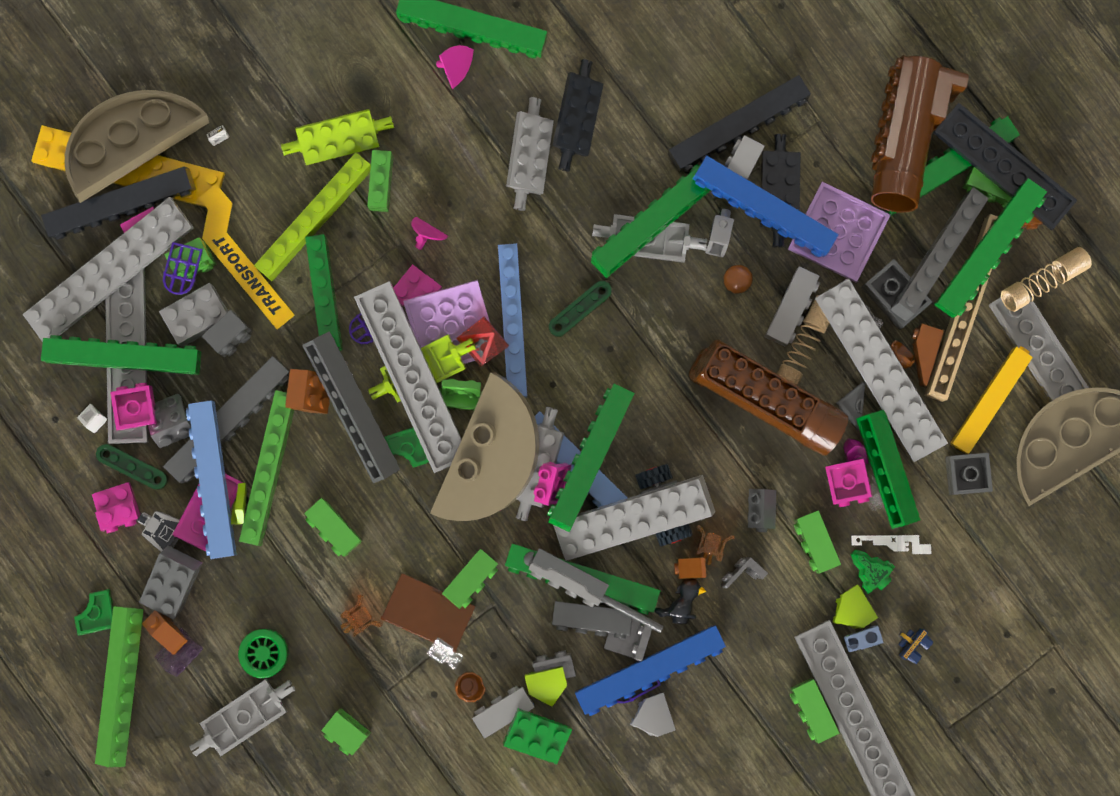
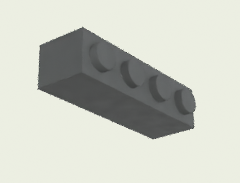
M555 601L552 625L556 626V630L568 631V628L576 629V633L587 634V631H594L597 636H606L609 633L614 634V638L626 639V636L631 634L632 618L616 609L595 606L592 608L588 605Z

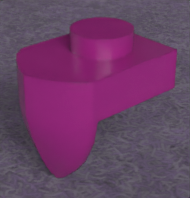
M847 438L843 446L846 461L864 459L865 464H868L866 451L862 443L855 439Z

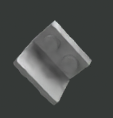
M751 557L741 558L734 565L736 569L733 572H728L721 579L723 581L721 586L727 589L746 568V572L753 579H764L768 573Z
M632 618L630 636H626V639L614 638V634L608 633L604 648L642 661L652 629Z
M566 650L556 652L555 656L550 658L547 655L538 656L535 658L536 661L532 662L535 672L563 665L565 678L576 676L571 653H566Z

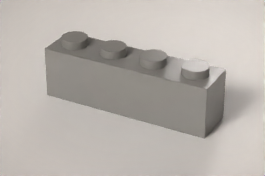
M800 266L796 269L766 332L765 338L784 347L788 343L792 344L796 336L794 330L796 326L800 327L804 319L802 313L804 309L808 310L812 302L810 296L812 292L816 293L820 282H818L819 275Z

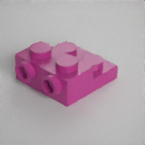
M412 264L394 286V290L400 304L404 306V300L442 290V286Z
M147 383L135 384V388L128 389V386L117 387L116 391L110 392L116 430L157 424L152 386L147 385Z
M864 459L825 467L833 505L839 504V507L849 506L850 501L858 500L859 504L869 502V497H873Z
M543 463L538 472L540 478L534 489V501L547 506L556 504L559 499L555 497L560 487L564 489L567 482L563 480L568 470H571L572 465L567 463Z
M130 482L92 494L97 510L95 514L101 531L112 533L117 531L119 526L125 525V527H130L137 524L136 521L140 517V512Z

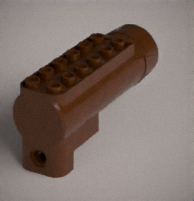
M902 55L900 58H897L895 65H891L888 71L890 80L884 91L887 95L881 106L883 115L879 119L878 128L880 130L874 141L876 150L871 156V162H873L872 170L876 171L871 202L881 209L901 213L911 212L918 208L920 193L924 184V172L932 132L946 119L949 102L953 103L957 96L967 88L969 79L968 74L943 67L932 58Z
M715 340L708 348L702 349L689 371V377L694 383L710 389L794 438L803 446L823 456H826L835 448L847 427L849 417L844 412L720 340Z

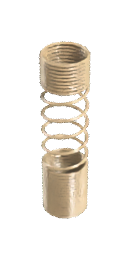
M1077 247L1054 260L1052 264H1047L1045 268H1040L1037 273L1030 274L1029 278L1025 277L1021 282H1016L1001 292L1002 302L1007 309L1015 312L1029 304V302H1032L1034 300L1033 294L1041 297V289L1048 293L1050 290L1049 285L1057 288V281L1063 284L1091 268L1092 261L1088 252L1081 247ZM1048 266H1052L1053 274L1046 270ZM1044 270L1045 278L1038 274L1039 271ZM1046 271L1054 278L1056 286L1050 284L1046 277ZM1032 275H1036L1037 283L1030 279ZM1038 276L1046 282L1048 291L1041 287ZM1029 279V287L1022 283L1023 280ZM1030 280L1038 287L1040 291L1039 296L1033 291ZM1026 288L1030 291L1032 295V300H1030V296Z
M815 299L803 321L805 325H801V330L805 334L796 335L801 343L795 342L791 344L797 352H787L791 360H784L777 371L778 375L797 386L803 374L784 362H791L807 368L794 360L789 353H795L810 360L811 358L798 351L793 344L802 345L816 351L815 348L802 342L798 335L820 342L819 339L806 333L802 327H810L815 331L825 333L830 324Z

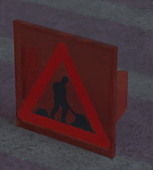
M482 317L456 337L460 344L470 338L473 340V343L467 347L475 344L476 350L469 352V354L480 367L509 346L485 317Z

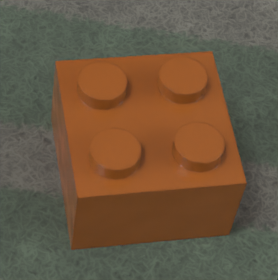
M290 369L285 408L309 413L328 414L330 398L317 373L310 370Z

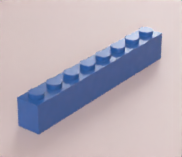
M708 156L705 157L693 177L695 184L699 187L710 189L714 196L725 198L731 206L735 208L740 207L745 210L746 215L760 219L761 223L766 227L777 229L781 236L792 238L796 245L807 247L817 257H825L839 235Z
M713 625L574 693L584 714L592 716L600 712L599 708L605 705L608 708L617 704V699L623 696L627 699L634 696V691L640 688L644 691L652 687V682L657 680L663 682L669 679V674L675 671L679 674L687 670V666L692 663L698 665L706 661L704 657L712 654V657L723 652L722 649L726 646L716 625Z

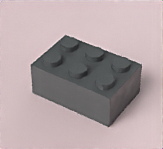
M893 259L861 288L900 330L929 306L932 301L926 296L916 313L907 321L890 310L911 278Z
M167 546L159 553L139 603L171 619H175L183 610L203 562Z

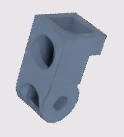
M878 625L844 636L848 652L884 643Z

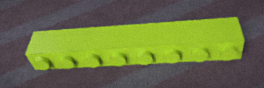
M356 152L254 266L270 281H273L305 246V237L314 236L370 173L371 165Z

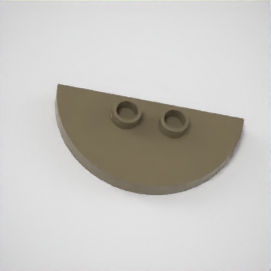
M157 90L128 92L100 103L78 122L66 146L65 171L76 198L80 203L209 124L207 114L195 103L182 96Z
M492 372L489 375L430 512L432 515L454 521L478 520L493 515L513 503L523 493L534 474L539 456V432L535 416L522 393L510 381L496 372Z
M1084 388L1066 393L1045 405L1030 421L1021 438L1017 454L1018 481L1022 494L1029 506L1120 453V390Z

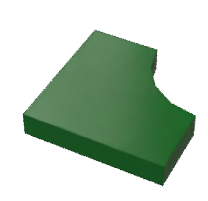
M413 427L384 437L392 454L405 457L410 461L413 468L429 463Z
M110 589L89 593L87 608L81 614L74 617L78 636L111 629L113 601Z

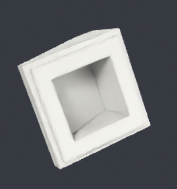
M223 125L207 134L208 140L213 146L230 137Z
M89 404L77 417L93 433L97 432L107 421L106 417L92 404Z

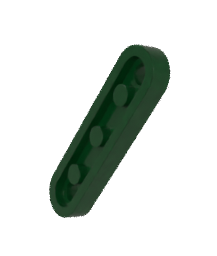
M606 281L595 283L550 321V333L555 337H561L610 297L612 292L610 284ZM600 288H603L606 292L605 294L601 295L599 294L598 290ZM557 324L562 326L560 331L554 328Z
M103 444L96 450V458L99 462L152 489H163L168 483L166 473L111 445ZM106 451L110 452V456L108 458L105 457ZM157 477H161L159 484L155 481Z

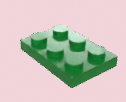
M517 708L504 738L503 746L557 764L572 728Z

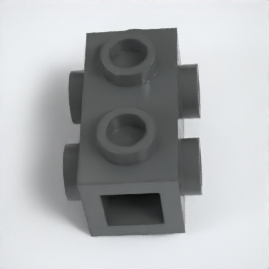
M749 489L748 528H756V532H767V529H775L776 490Z

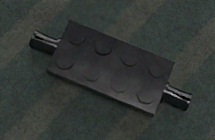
M587 59L581 60L579 74L570 72L567 75L553 146L558 147L562 153L558 169L562 171H570L572 157L575 154L584 157L589 156L604 84L590 78L593 62Z
M775 134V151H762L761 188L800 211L801 152L786 151L787 135ZM760 220V227H766ZM771 227L773 231L772 247H785L784 237L778 233L777 229Z

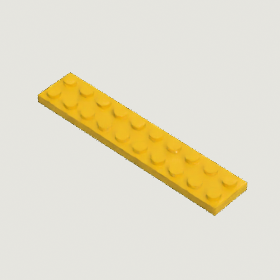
M42 125L31 161L65 171V151L71 133ZM157 155L113 182V184L125 187L185 166L190 169L196 190L191 191L192 195L183 198L177 196L174 197V200L205 207L199 197L215 184L221 189L225 174L224 172Z

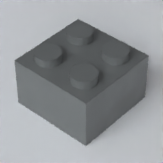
M229 310L202 337L218 354L226 357L227 355H233L237 350L236 347L241 342H247L251 338L250 334L253 331L236 313Z
M989 453L945 457L949 495L993 491Z

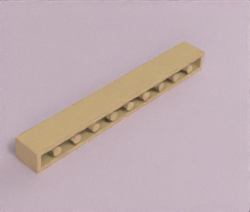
M990 214L984 219L975 248L995 222L997 216ZM988 280L984 285L980 284L976 290L979 292L972 301H967L965 304L967 308L961 316L957 315L954 318H950L924 396L941 402L948 400Z

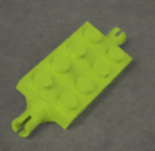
M367 109L296 127L297 141L281 144L284 156L300 151L303 153L306 165L377 148L379 147L378 131L394 128L391 116L374 120L371 117L370 110Z
M449 334L421 347L436 383L466 369L461 356L476 350L475 344L467 347L473 343L471 338L456 346L453 344ZM386 366L381 367L380 371L383 374L384 380L382 383L369 388V394L377 391V393L371 396L375 400L389 393L395 397L397 403L400 402L401 399Z

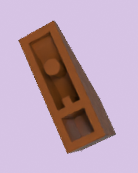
M921 324L917 328L915 327L911 337L914 339L912 345L919 385L921 387L928 385L944 330Z
M705 558L677 559V563H674V574L678 575L679 579L706 578Z

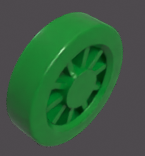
M271 629L252 631L242 640L238 650V658L242 668L249 675L256 678H268L279 673L286 665L289 655L285 639L278 632ZM260 638H265L264 645H262ZM269 639L272 640L273 643L267 646ZM254 640H256L258 647L254 646L251 643ZM276 645L278 650L272 651L271 648H273ZM248 647L254 649L255 653H247ZM278 653V658H274L272 654ZM247 656H255L256 658L250 663ZM269 659L275 662L273 666H271ZM257 661H260L258 668L252 666ZM264 661L266 663L267 669H262Z

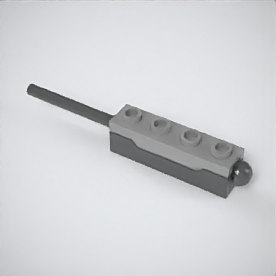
M540 548L535 557L533 556L535 552L525 554L524 563L529 566V570L532 571L530 575L539 580L542 577L548 579L549 585L556 589L559 586L567 589L565 593L573 598H576L577 595L584 598L583 603L592 608L594 604L598 606L600 602L605 603L659 633L662 631L663 625L605 595L608 584Z

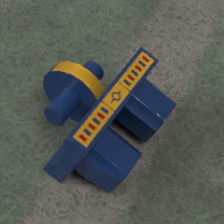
M921 628L913 637L914 632L911 629L907 634L900 632L899 636L902 640L898 645L903 650L898 656L917 664L922 655L915 651L918 645H921L927 650L933 644V641L927 635L928 632Z

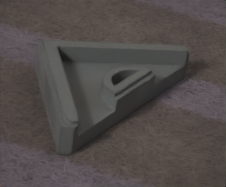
M864 381L836 402L840 410L848 415V420L857 431H859L856 418L862 417L866 385Z

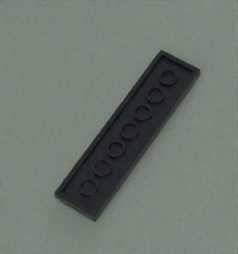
M960 103L955 106L946 119L933 132L1011 198L1028 178L1046 190L1045 202L1040 208L1036 207L1033 213L1035 214L1034 217L1050 230L1056 227L1077 202V199Z

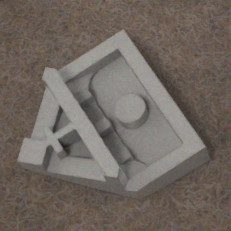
M664 693L653 695L643 699V702H639L638 710L630 725L655 737L675 731Z

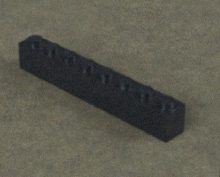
M800 75L672 147L669 149L668 155L678 172L685 171L686 173L694 167V164L699 161L702 163L706 156L711 158L710 155L717 152L719 154L725 151L727 145L731 143L735 145L738 139L742 141L744 135L748 133L753 135L760 130V126L764 124L768 126L776 121V117L780 115L784 117L792 112L793 107L805 105L811 93Z
M184 166L84 200L81 203L78 202L43 214L41 217L48 237L59 240L66 238L67 234L71 232L74 234L85 231V227L91 226V228L103 225V221H116L121 219V215L127 214V216L138 213V209L145 208V210H148L151 207H156V203L164 202L169 197L174 200V197L177 196L181 198L192 195L191 191L196 190L190 169Z

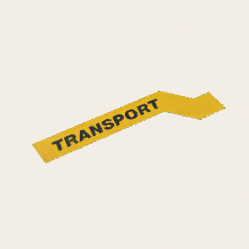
M215 184L199 197L200 201L208 209L202 239L274 327L279 329L295 315L228 235L227 228L232 202L219 186Z

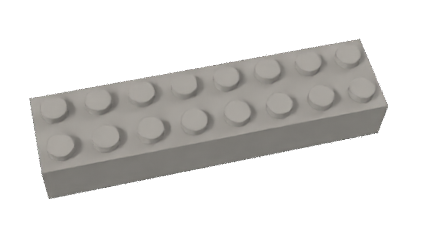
M700 475L579 513L570 532L555 525L553 526L565 561L711 517L715 513V509L704 477Z

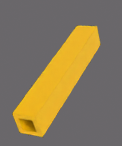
M1022 346L1019 348L1014 347L951 441L950 444L965 454L971 452L1033 358L1029 355L1030 351Z

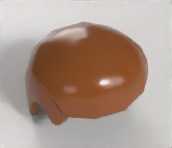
M733 265L724 274V285L732 293H743L752 285L753 275L749 268L743 265Z
M897 340L890 345L904 369L911 367L915 360L912 361L914 355Z
M473 672L463 673L457 678L455 683L457 696L465 702H476L481 699L486 689L482 678Z

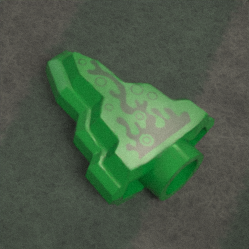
M857 549L850 554L853 564L859 569L858 577L863 582L862 587L867 594L877 587L882 590L891 582L892 579L889 575L895 566L888 560L882 561L878 557L871 558L866 552Z

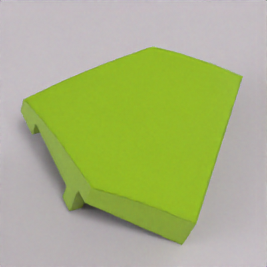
M238 483L236 501L233 502L231 525H242L244 523L247 499L246 483Z
M859 585L853 586L841 594L840 598L836 599L837 609L836 615L833 617V623L850 626L853 629H861L878 618Z
M563 665L525 674L529 695L550 706L555 704L567 686Z

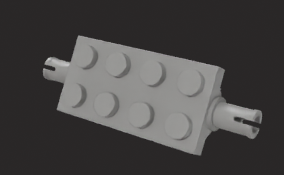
M535 97L529 98L528 113L517 112L506 184L507 187L513 188L514 192H516L513 209L517 210L518 208L520 211L526 210L527 194H543L554 121L539 116L541 99L538 98L537 100Z
M614 214L613 225L609 227L594 224L592 236L606 238L613 234L616 236L624 224L627 222L630 224L635 219L631 216ZM673 222L634 256L685 262L686 250L692 248L706 251L707 239L690 237V224Z
M546 407L543 422L540 425L537 424L539 432L538 461L529 484L517 498L520 501L516 515L517 519L521 518L523 521H528L531 505L544 507V504L534 501V489L539 482L538 472L543 463L552 462L556 464L564 433L555 430L553 426L558 412L557 409Z
M265 679L202 721L200 725L204 730V737L190 745V750L192 751L199 747V749L193 752L197 757L209 747H214L220 756L224 755L288 712L281 699L295 691V687L291 686L286 690L292 684L290 680H287L278 688L273 689L268 680Z

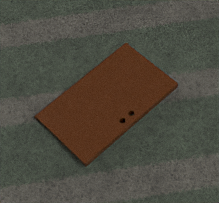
M402 573L381 619L456 653L476 606L469 604L466 608L462 606L459 609L442 595L443 591Z

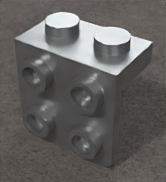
M175 394L156 402L154 410L157 424L148 425L150 436L158 447L162 448L189 437L191 423L187 420L181 396Z

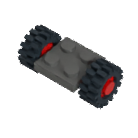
M668 464L653 467L635 475L640 490L651 486L654 487L640 494L677 483L676 480L664 485L659 484L673 479ZM689 523L656 533L660 546L672 544L693 535Z

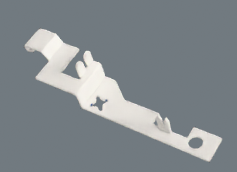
M919 535L851 536L852 545H862L861 540H873V545H887L893 551H909V548H906V546H909L908 542H912V554H931V544H919Z

